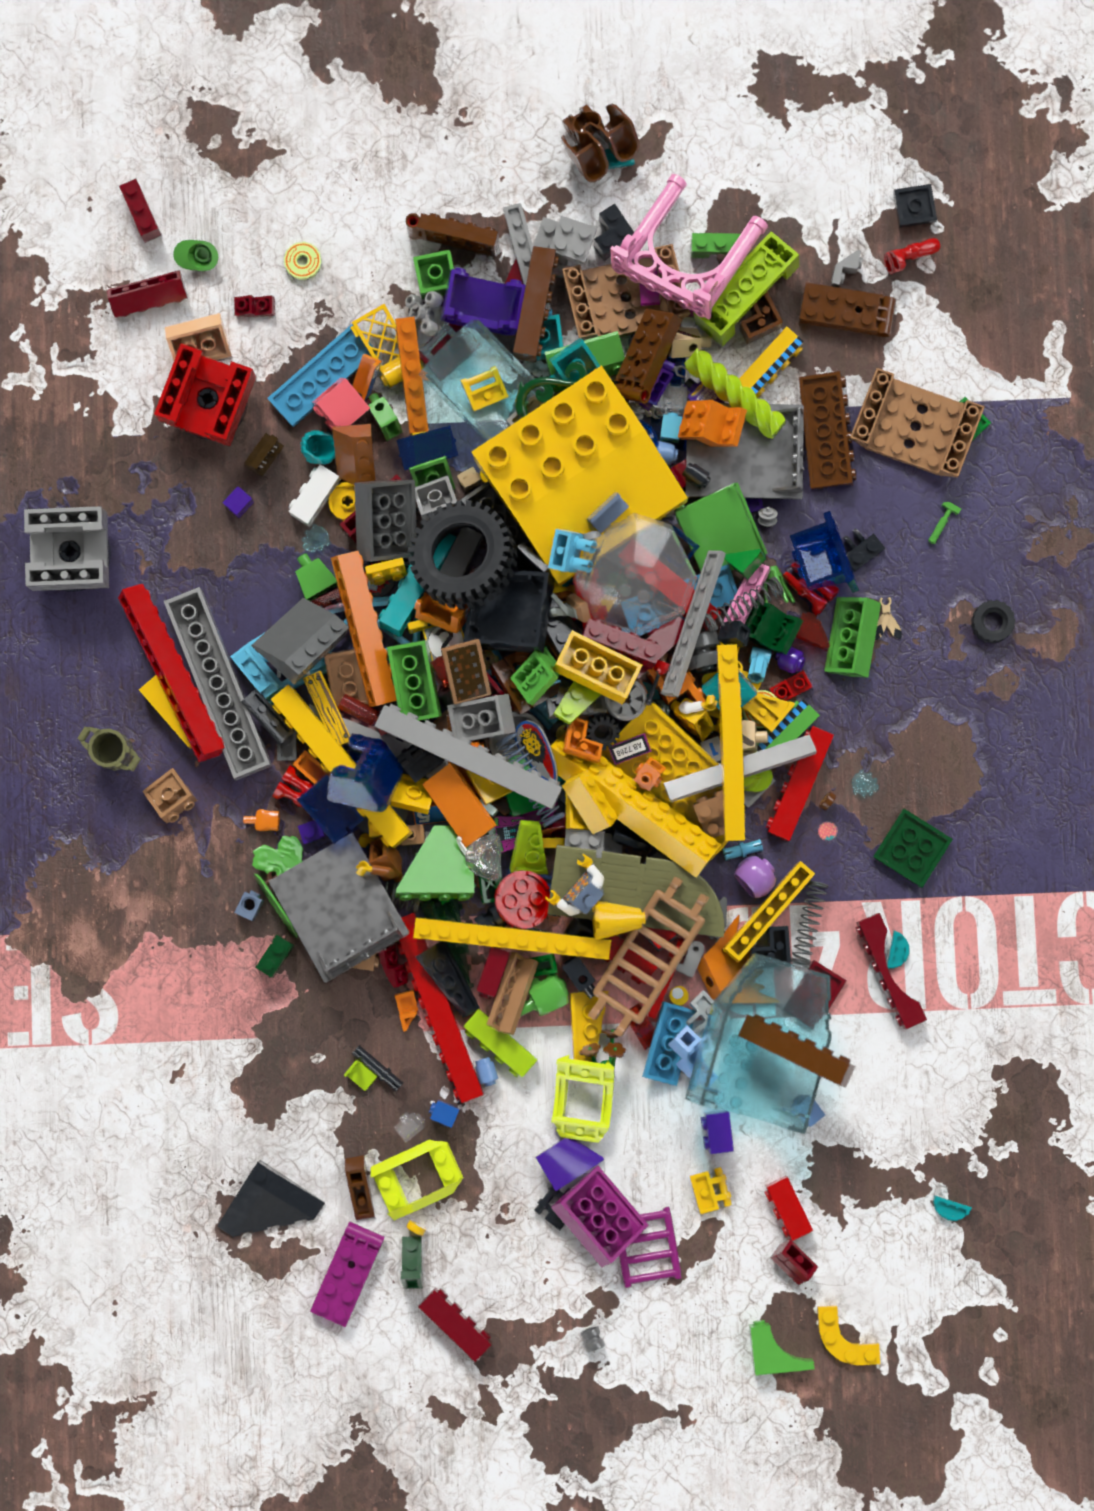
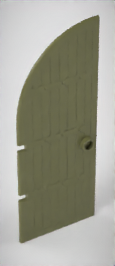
M557 845L551 890L555 891L561 899L587 870L577 864V859L584 862L585 858L582 854H585L592 859V865H595L604 876L602 887L604 894L599 901L640 908L641 912H643L655 891L661 890L665 893L673 878L678 877L683 883L673 896V899L692 910L700 894L709 897L708 902L699 913L705 919V923L698 934L724 937V917L720 902L711 886L702 876L694 877L671 860L647 857L646 864H641V856L602 851L601 858H597V850ZM660 899L654 907V910L688 932L696 923ZM549 903L547 914L589 920L593 918L592 909L586 915L580 912L577 915L570 916L559 909L557 905ZM651 916L647 918L643 925L649 928L671 930Z

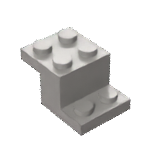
M564 216L560 217L559 222L543 217L533 246L556 249V257H559L560 264L567 266L568 260H572L585 265L597 227Z
M566 829L565 846L597 850V858H601L602 851L622 854V845L612 840L611 833L599 831L592 834L588 830Z

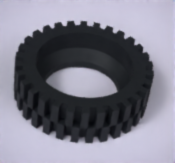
M462 500L456 501L455 507L451 502L446 503L447 509L444 510L439 506L436 508L438 514L434 515L431 511L428 514L430 520L427 522L423 519L420 522L423 528L415 529L414 532L418 537L411 538L410 542L414 547H409V553L412 557H408L409 563L412 565L410 567L411 572L415 575L414 578L426 593L443 606L447 604L449 608L454 609L456 605L459 609H465L466 604L472 609L475 608L474 602H477L480 606L485 605L483 599L488 598L489 601L495 599L492 594L496 591L500 595L503 592L500 586L503 584L507 587L510 583L506 577L512 578L514 575L510 567L516 568L517 562L514 558H518V552L515 550L517 545L513 534L502 518L487 505L484 507L479 502L475 505L470 500H467L466 506ZM470 526L482 531L487 540V553L482 564L474 572L462 577H450L444 575L436 568L433 560L435 550L448 534L459 528Z

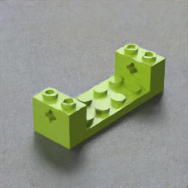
M771 231L744 259L712 307L711 318H702L693 312L695 324L723 347L735 335V324L781 276L787 280L800 267L799 254Z

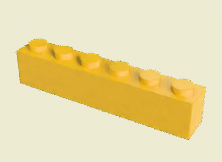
M801 861L796 863L722 950L734 961L739 962L815 873Z

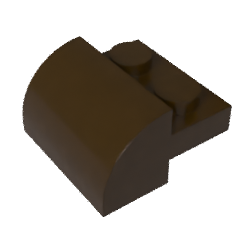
M265 433L244 462V466L263 477L284 448V445L278 442V438L273 434L270 436Z

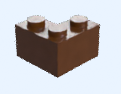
M768 292L750 308L753 316L741 321L739 330L747 345L781 329L783 321Z

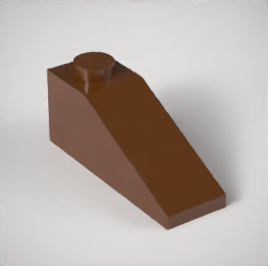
M364 1155L345 1158V1174L355 1220L375 1217Z

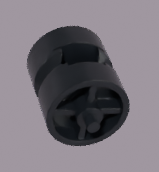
M495 903L487 908L486 914L481 913L474 918L475 922L480 925L497 927L508 925L499 916Z

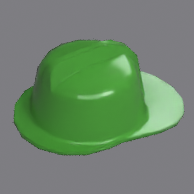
M183 240L175 246L173 252L177 265L187 270L209 271L217 265L219 259L215 246L210 242L202 240Z

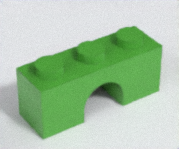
M692 233L691 258L709 259L714 254L727 255L741 234Z

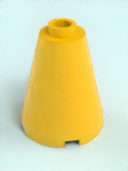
M598 901L592 907L593 935L595 940L640 929L642 924H645V912H641L640 908Z

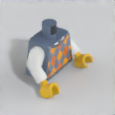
M582 854L585 858L584 862L577 859V864L587 870L561 899L555 891L551 890L550 892L554 896L551 899L545 897L551 905H557L559 909L570 916L577 915L580 912L586 915L604 894L602 888L604 876L595 865H592V859L585 854Z

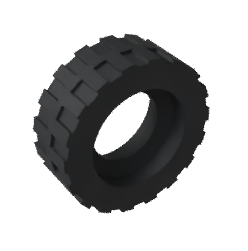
M988 600L973 612L971 628H973V633L978 636L977 638L983 640V642H990V644L1001 642L1012 633L1015 627L1014 623L1016 622L1015 614L1005 602ZM994 612L1001 616L1002 626L999 630L990 631L985 627L984 618L988 613Z

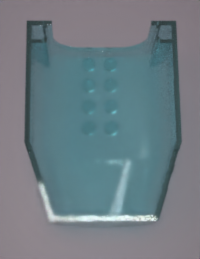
M754 953L711 1003L685 1100L716 1110L720 1108L805 1134L821 1077L739 1037L738 1034L747 1014L754 1016L756 1013L765 1017V1022L768 1024L775 1022L783 1026L781 1030L787 1033L788 1030L798 1033V1038L803 1041L808 1038L816 1042V1047L820 1049L823 1046L829 1048L832 1039V1032L829 1031L831 1013H829L828 1001H831L830 975Z

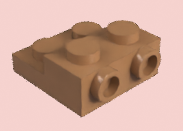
M174 768L170 769L142 791L158 815L166 823L177 821L179 814L184 810H191L197 801L194 794Z
M723 790L714 792L715 796L707 798V795L697 798L696 803L693 804L704 832L713 838L725 834Z

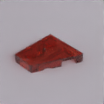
M339 588L310 602L325 608L332 604L331 600L333 599L340 601Z

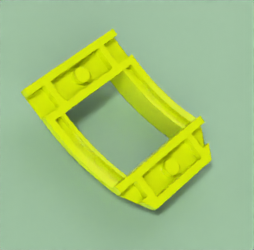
M569 1055L558 1058L556 1060L555 1100L551 1122L557 1127L556 1131L560 1137L599 1143L605 1133L609 1131L614 1090V1067L608 1060L606 1064L569 1059ZM569 1080L603 1085L600 1122L564 1117Z
M429 1139L371 1166V1178L374 1177L389 1210L388 1215L393 1220L404 1217L453 1194L463 1180V1175L448 1142ZM429 1151L444 1187L408 1203L393 1168Z

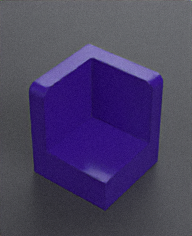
M236 487L223 501L225 507L238 518L254 503L253 499L240 487Z

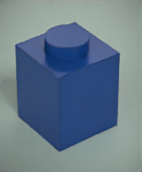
M438 1100L437 1103L433 1102L429 1113L432 1115L430 1119L452 1128L460 1108Z

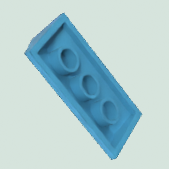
M662 1002L642 1077L677 1086L681 1069L676 1063L681 1057L668 1044L688 1026L686 1021L696 1013L694 1010ZM694 1023L688 1026L691 1030L693 1028Z

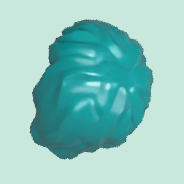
M312 430L305 433L304 437L301 438V452L307 462L312 464H329L335 458L333 435L329 432Z

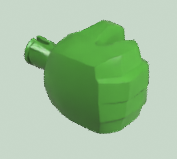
M555 973L547 975L542 981L538 977L534 978L528 992L529 1000L525 1001L521 1016L533 1010L537 1011L539 1016H543L569 1003V993L564 979L559 978Z

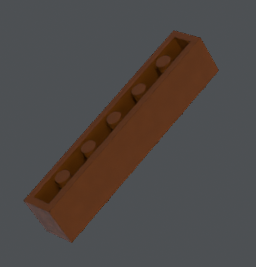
M533 246L513 350L514 359L536 363L537 357H541L543 345H540L541 338H545L546 327H543L544 321H548L549 317L547 303L551 304L552 301L550 287L554 286L556 274H553L554 268H558L559 257H556V249Z
M756 1013L754 1016L747 1014L738 1034L739 1037L846 1088L856 1067L850 1063L851 1059L840 1055L838 1058L833 1055V1050L824 1046L820 1049L816 1047V1042L808 1038L803 1041L798 1038V1033L788 1030L787 1033L781 1030L783 1026L775 1022L768 1024L763 1016Z

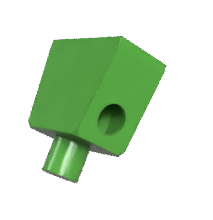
M377 393L370 395L367 398L370 403L368 405L370 413L386 441L401 434L403 431L399 420L385 397L379 398Z
M307 553L297 558L301 568L295 572L306 600L312 601L338 586L336 578L319 558L311 561Z

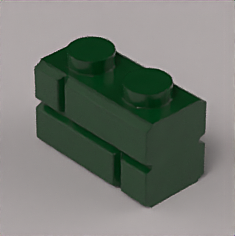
M277 934L272 941L273 943L269 945L255 967L271 978L275 977L295 946Z

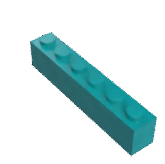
M448 534L435 550L433 560L439 571L457 538L452 534ZM411 564L408 567V574L405 579L402 578L398 584L399 589L396 594L393 593L390 596L388 607L386 610L383 609L378 617L380 627L398 637L402 636L407 623H410L416 613L414 609L415 603L418 599H421L425 592L414 578L415 575L410 569Z

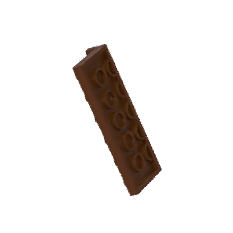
M840 371L799 377L801 404L804 406L803 422L811 490L841 485L854 486V480H857L856 469H852L851 462H855L854 451H850L849 444L853 443V440L850 439L852 433L848 432L847 426L851 424L850 414L846 413L845 406H849L848 396L844 395L843 389L847 387L846 377L842 376Z

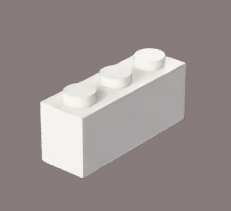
M321 464L318 468L315 467L309 476L311 479L307 484L304 483L299 491L301 494L297 500L293 499L289 505L290 515L308 527L312 525L328 501L330 493L341 481L338 475Z

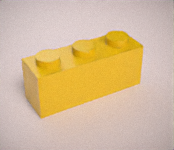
M588 770L570 777L562 785L592 834L610 827L617 820L618 817L614 809L611 808L604 793L601 792Z

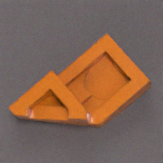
M414 989L395 994L403 1032L407 1031L408 1026L418 1011Z

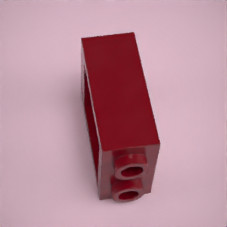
M491 947L476 990L480 992L479 996L491 999L492 996L496 997L511 954L510 952Z

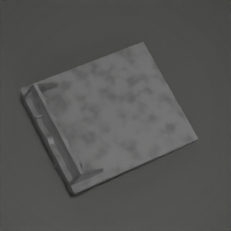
M720 403L728 408H731L729 403ZM769 404L771 411L780 412L786 420V424L773 439L764 436L757 426L751 425L745 419L738 447H710L698 440H687L686 467L689 462L693 465L694 463L710 472L709 477L711 480L706 488L702 486L701 489L686 481V496L706 497L737 482L744 498L802 499L804 406Z
M353 833L268 881L325 983L369 959L381 950H387L386 947L409 935L407 927L378 876L370 874L368 871L364 876L356 874L358 870L356 866L359 862L366 861L369 866L371 865Z

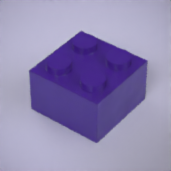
M729 1111L703 1112L704 1117L700 1118L701 1127L703 1130H706V1136L703 1137L705 1150H708L710 1154L734 1152Z

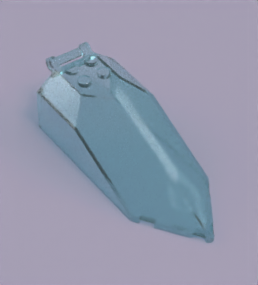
M471 320L457 333L447 323H444L441 326L442 329L425 346L419 349L429 360L419 375L487 442L509 427L506 420L516 411L515 399L520 381L525 385L535 378L479 320ZM449 334L451 337L449 341L433 356L430 351ZM496 366L509 397L473 412L460 380L464 378L469 379ZM491 377L470 386V388L474 391L494 383L495 380ZM539 386L533 389L528 394L526 401L530 399L534 394L536 395L537 389H540L541 392H544V387Z

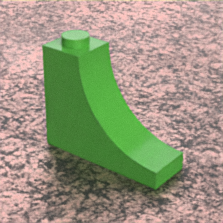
M765 1320L753 1321V1324H749L755 1375L814 1369L812 1358H800L784 1351L774 1340L770 1324L765 1323Z

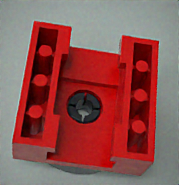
M180 344L154 415L159 422L182 429L194 437L213 440L231 446L235 432L246 415L248 398L257 376L252 368L232 361L230 365L203 356V351ZM206 398H213L214 401L210 404L204 403Z

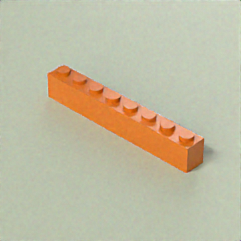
M359 551L331 557L369 707L396 701L392 672L387 663L388 655L382 643L383 635L378 628V616L373 609V597L367 585L368 577L363 570V558Z

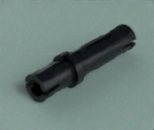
M361 1045L353 1051L352 1055L380 1077L379 1080L381 1082L384 1081L395 1092L403 1085L404 1082L397 1078L390 1068L383 1066Z

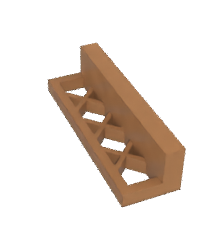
M511 952L486 1025L497 1032L514 1035L539 962L524 958L517 952Z

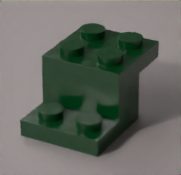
M756 600L758 609L753 606L745 622V625L751 629L749 640L763 649L787 655L803 620L799 617L785 614L772 604L765 603L762 605L760 601Z

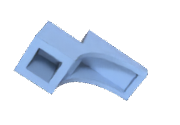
M686 1026L668 1045L681 1057L676 1065L704 1092L716 1080L717 1076L709 1068L699 1049L701 1039Z

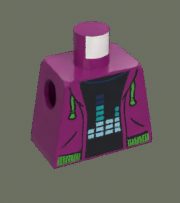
M494 817V822L497 825L495 830L499 854L514 850L520 820H525V817Z

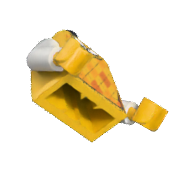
M708 695L706 702H693L685 698L682 702L675 700L671 704L670 709L674 711L679 724L703 742L713 731L720 733V719L717 720L716 725H713L707 711L716 708L718 701L715 700V696Z

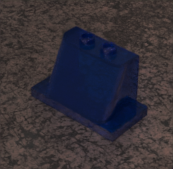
M831 511L823 513L826 522L790 535L794 551H791L795 562H799L800 568H797L800 578H804L808 590L847 583L852 593L860 591Z

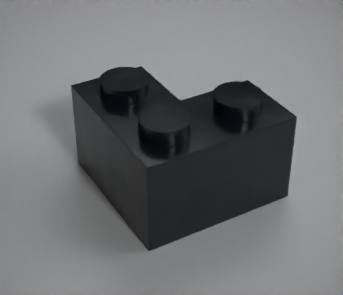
M616 204L599 213V222L605 229V232L594 238L593 246L603 261L611 257L610 249L612 246L615 247L617 245L620 247L624 238L628 234L632 236L634 233Z
M788 926L769 927L766 930L767 947H754L749 950L750 967L791 965Z

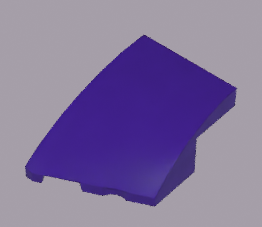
M563 1138L535 1157L555 1191L604 1160L601 1155L581 1144L576 1139Z

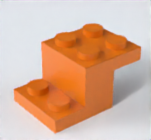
M714 400L687 401L678 438L682 440H698L710 447H738L747 410L742 407L728 408Z
M654 667L652 670L648 669L646 674L652 684L657 675ZM690 671L686 673L679 697L661 694L665 675H660L656 690L667 705L672 704L685 694L693 702H705L706 695L700 687L697 689L694 684L695 678Z

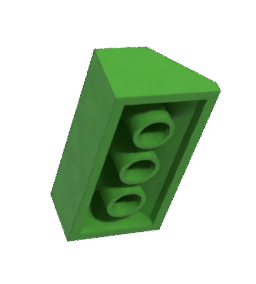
M618 331L584 340L608 376L617 375L625 358ZM567 346L544 352L549 377L556 370L549 359ZM556 386L553 389L554 392L564 391L568 387Z
M837 597L825 672L850 677H869L881 606L880 602L870 598Z
M428 640L387 647L397 704L401 708L400 712L405 715L410 712L418 716V720L442 716Z

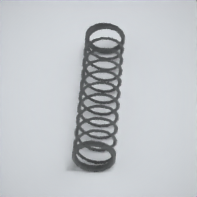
M771 577L769 583L764 581L762 586H756V590L750 589L749 593H743V597L737 596L736 601L731 599L730 605L724 603L723 608L718 606L716 611H710V615L706 613L704 622L707 628L713 633L718 630V626L712 618V612L717 614L721 625L725 627V623L718 613L719 608L724 611L728 622H732L730 616L725 611V605L730 607L733 616L738 620V615L731 605L732 601L737 604L740 613L745 616L742 607L738 603L739 597L744 601L747 610L751 613V608L744 597L745 594L750 596L753 606L758 609L756 601L751 596L752 590L756 592L760 603L764 605V600L758 593V587L763 589L765 597L771 602L768 592L764 589L765 583L770 586V590L775 598L778 595L782 596L784 590L780 581L776 577Z
M809 880L807 886L818 892H806L808 896L815 899H805L804 902L815 907L805 906L802 909L814 915L802 914L800 915L802 918L811 922H799L801 926L811 930H797L798 933L808 937H796L795 939L807 945L795 944V948L804 952L792 953L801 959L791 958V962L810 966L811 960L796 954L813 955V953L797 946L813 948L815 947L813 944L800 939L816 940V937L801 931L818 932V930L803 924L820 925V923L804 916H822L805 908L823 910V907L807 901L825 902V900L808 893L826 895V892L811 886L825 889L829 886L828 884Z

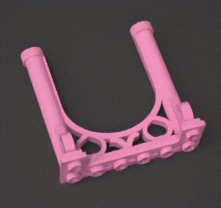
M671 174L667 180V185L633 235L628 234L620 247L617 245L611 247V265L616 273L624 274L633 282L645 285L648 290L660 293L665 299L677 302L679 306L694 311L699 317L710 319L712 307L760 235L765 233L768 224L762 218L753 216L722 263L709 272L686 274L670 268L657 256L653 247V236L687 186L686 181L682 177ZM646 241H648L649 251H640ZM642 258H652L654 264L646 268L640 265L638 261ZM657 267L658 272L662 275V278L653 274L657 270ZM680 280L682 281L681 288L672 284L673 282L680 283ZM697 282L701 289L698 288V290L691 292L685 286L688 283Z

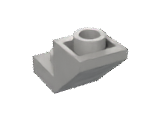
M860 250L855 251L835 265L831 280L832 287H839L840 284H843L845 273L856 274L857 270L861 269L863 258L860 257Z

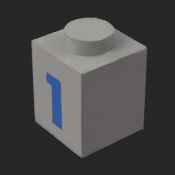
M719 737L700 742L699 745L714 760L721 764Z

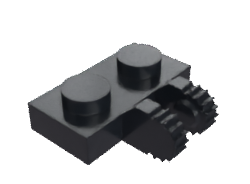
M855 528L852 532L860 542L858 546H855L847 535L843 537L844 542L851 550L843 558L854 572L885 549L874 533L865 539L860 531Z

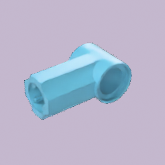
M752 647L747 677L752 683L758 684L764 681L772 651Z

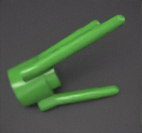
M771 566L765 582H769L771 577H776L780 581L783 590H785L782 595L785 603H788L787 595L791 602L795 603L781 572H779L778 566ZM765 583L764 589L768 592L767 583ZM764 594V602L768 603V600Z

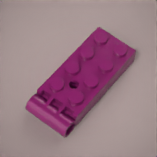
M349 1221L310 1312L343 1327L347 1326L384 1241V1236ZM349 1261H353L355 1266L350 1267Z

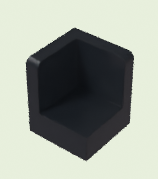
M741 620L732 621L731 623L724 622L725 627L721 625L718 635L720 642L724 645H737V647L747 646L751 629Z

